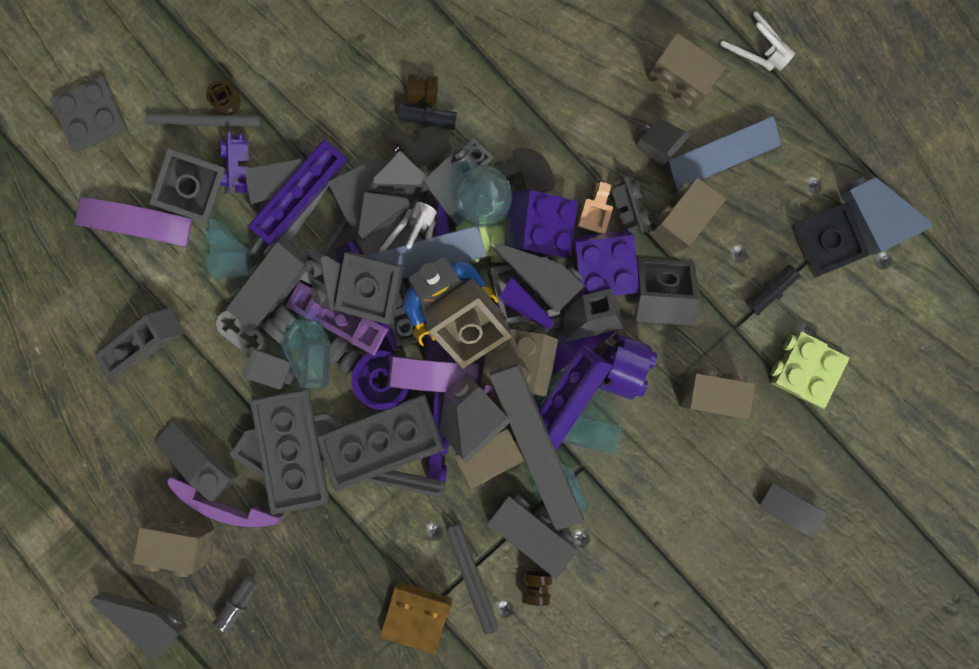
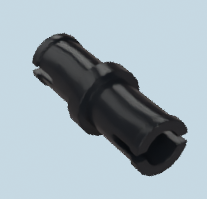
M400 103L398 121L423 124L424 128L435 126L454 130L457 112L432 109V105L421 107Z
M788 264L771 281L767 280L764 282V287L749 301H746V305L755 315L759 316L776 299L780 300L783 297L782 293L801 278L800 273L792 265Z

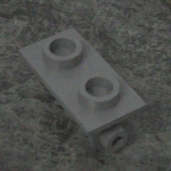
M627 176L624 177L626 184H624L623 180L612 183L613 189H611L617 209L627 206L629 210L619 214L624 231L629 230L634 234V237L640 235L638 229H641V232H651L649 225L652 224V218L649 210L643 207L641 197L644 194L640 182L635 181L633 177Z

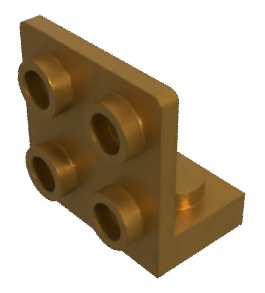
M397 581L381 631V638L435 654L451 608L452 598Z

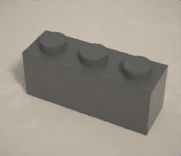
M287 240L271 243L263 253L265 259L260 265L256 264L248 272L246 277L249 280L243 287H238L230 296L232 302L226 310L251 331L263 328L261 325L271 318L275 310L282 304L307 271V257Z
M508 493L488 518L487 524L557 579L578 552L576 546L573 545L576 540L564 530L560 533L550 527L553 524L552 521L541 512L535 515L528 509L530 503L518 494L513 497Z

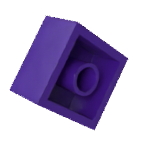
M533 190L511 192L504 245L541 258L548 256V259H571L578 201Z
M626 230L573 237L572 246L575 270L582 276L583 279L580 282L584 285L578 292L579 297L611 288L615 296L639 293L634 234Z

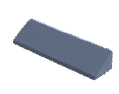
M773 116L669 160L665 166L675 189L678 190L686 181L691 184L697 178L702 180L781 146L775 119Z
M474 226L415 242L410 249L404 245L371 254L368 257L404 266L402 279H406L418 272L424 264L433 263L442 257H447L453 263L455 261L469 262L487 257L480 228Z

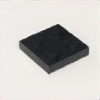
M848 202L792 225L814 278L870 255Z

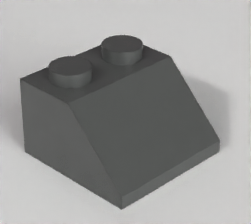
M168 148L149 204L208 223L226 169Z
M638 258L639 293H635L634 300L636 321L693 326L700 301L695 262Z

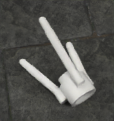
M757 11L753 12L754 18L758 21L756 27L772 44L765 52V55L768 57L767 60L726 41L720 42L722 47L763 65L769 71L774 67L781 71L795 55V52L779 38Z
M416 202L413 210H407L404 218L386 239L379 251H386L409 221V226L413 230L406 244L408 249L412 247L419 232H425L427 229L425 240L432 238L433 230L437 224L434 220L437 211L425 203Z

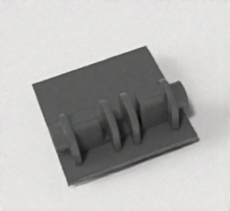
M463 144L423 180V183L456 226H459L486 199L491 201L497 196L495 192L496 187L492 185L485 172L481 170V167L470 155L471 153L467 151Z

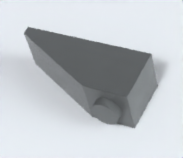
M499 243L494 247V251L556 313L584 287L580 282L583 279L582 276L571 266L566 269L562 264Z
M171 308L164 309L142 317L95 354V357L108 379H112L166 347L185 332Z
M172 421L154 442L187 482L210 502L219 499L239 477L175 421Z
M102 592L90 601L97 610L154 661L169 648L186 628L182 623V618L176 612L168 611L164 607L108 592Z

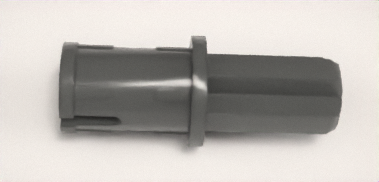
M244 576L233 594L225 599V606L213 622V625L218 630L228 633L240 613L246 611V604L258 585L255 579Z

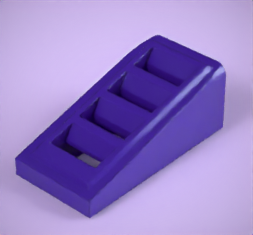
M511 277L499 297L500 301L546 330L551 329L554 324L552 319L522 286Z

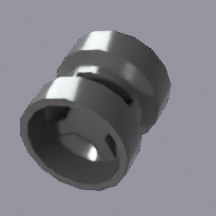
M281 304L275 310L276 316L272 319H267L261 326L273 339L283 345L289 339L290 331L297 330L302 325V322Z
M339 336L328 348L323 359L329 364L334 363L337 365L339 371L347 376L358 363L363 352L357 348H351L348 346L347 341Z

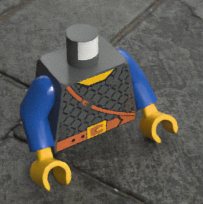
M442 257L433 263L424 264L418 272L408 278L410 288L407 289L403 298V307L411 325L415 326L413 334L421 346H424L422 337L425 334H429L430 338L433 341L435 340L428 332L427 324L423 323L426 320L424 310L472 278L489 298H493L496 303L498 302L493 289L487 286L484 287L485 282L471 264L457 261L452 263L447 257Z

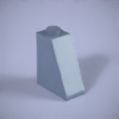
M862 177L848 184L849 191L841 194L844 203L848 202L871 255L881 253L933 227L930 220L876 177L867 182Z

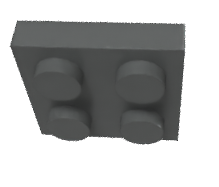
M103 76L50 99L72 151L76 153L128 131L109 84Z
M353 252L344 253L334 310L387 325L392 324L404 266Z

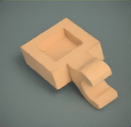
M601 181L596 183L593 191V200L586 198L583 201L576 227L599 234L606 233L613 210L612 206L606 205L611 189L610 184Z

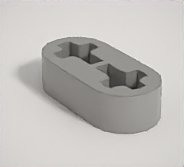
M229 311L223 312L218 316L216 320L217 330L240 350L247 354H251L252 349L265 350L267 338L261 330L251 331L237 318L234 324L241 330L239 332L233 329L226 330L227 324L224 322L225 319H233L235 316ZM245 333L251 337L257 335L256 341L259 346L248 348L249 341L243 335Z

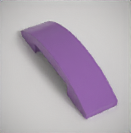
M80 197L74 225L187 247L193 219L121 203Z
M298 282L286 305L287 308L375 356L388 331L387 328L369 319L336 310H327L315 303L311 295L312 288Z
M391 356L389 387L447 392L455 382L461 380L467 374L485 393H496L494 387L480 384L484 363L472 362L465 368H462L457 362Z
M179 475L170 477L167 482L173 492L188 506L219 522L242 527H264L275 525L282 521L284 514L281 513L271 515L270 509L260 505H256L251 508L250 513H246L216 501L210 502L207 498L200 496L201 493L190 485L184 477Z

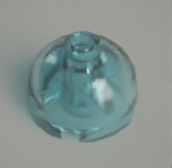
M481 165L469 171L466 170L456 181L453 197L455 208L465 221L471 225L484 227L494 225L505 217L510 209L512 192L508 179L502 172L495 167Z

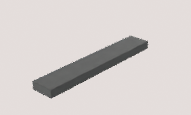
M519 362L490 372L491 381L506 416L511 421L512 430L555 530L583 523V514Z

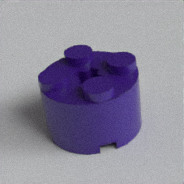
M615 334L612 339L616 340V343L613 347L608 345L602 357L612 365V368L598 389L629 400H633L636 396L643 397L648 385V381L645 378L648 370L652 369L656 363L657 353L653 352L652 347L648 344Z
M377 351L375 356L368 353L356 364L352 372L351 384L355 395L365 405L373 409H388L400 404L409 395L411 389L389 387L388 382L385 383V388H382L381 383H376V378L381 376L382 371L384 376H389L391 356L401 357L396 353Z

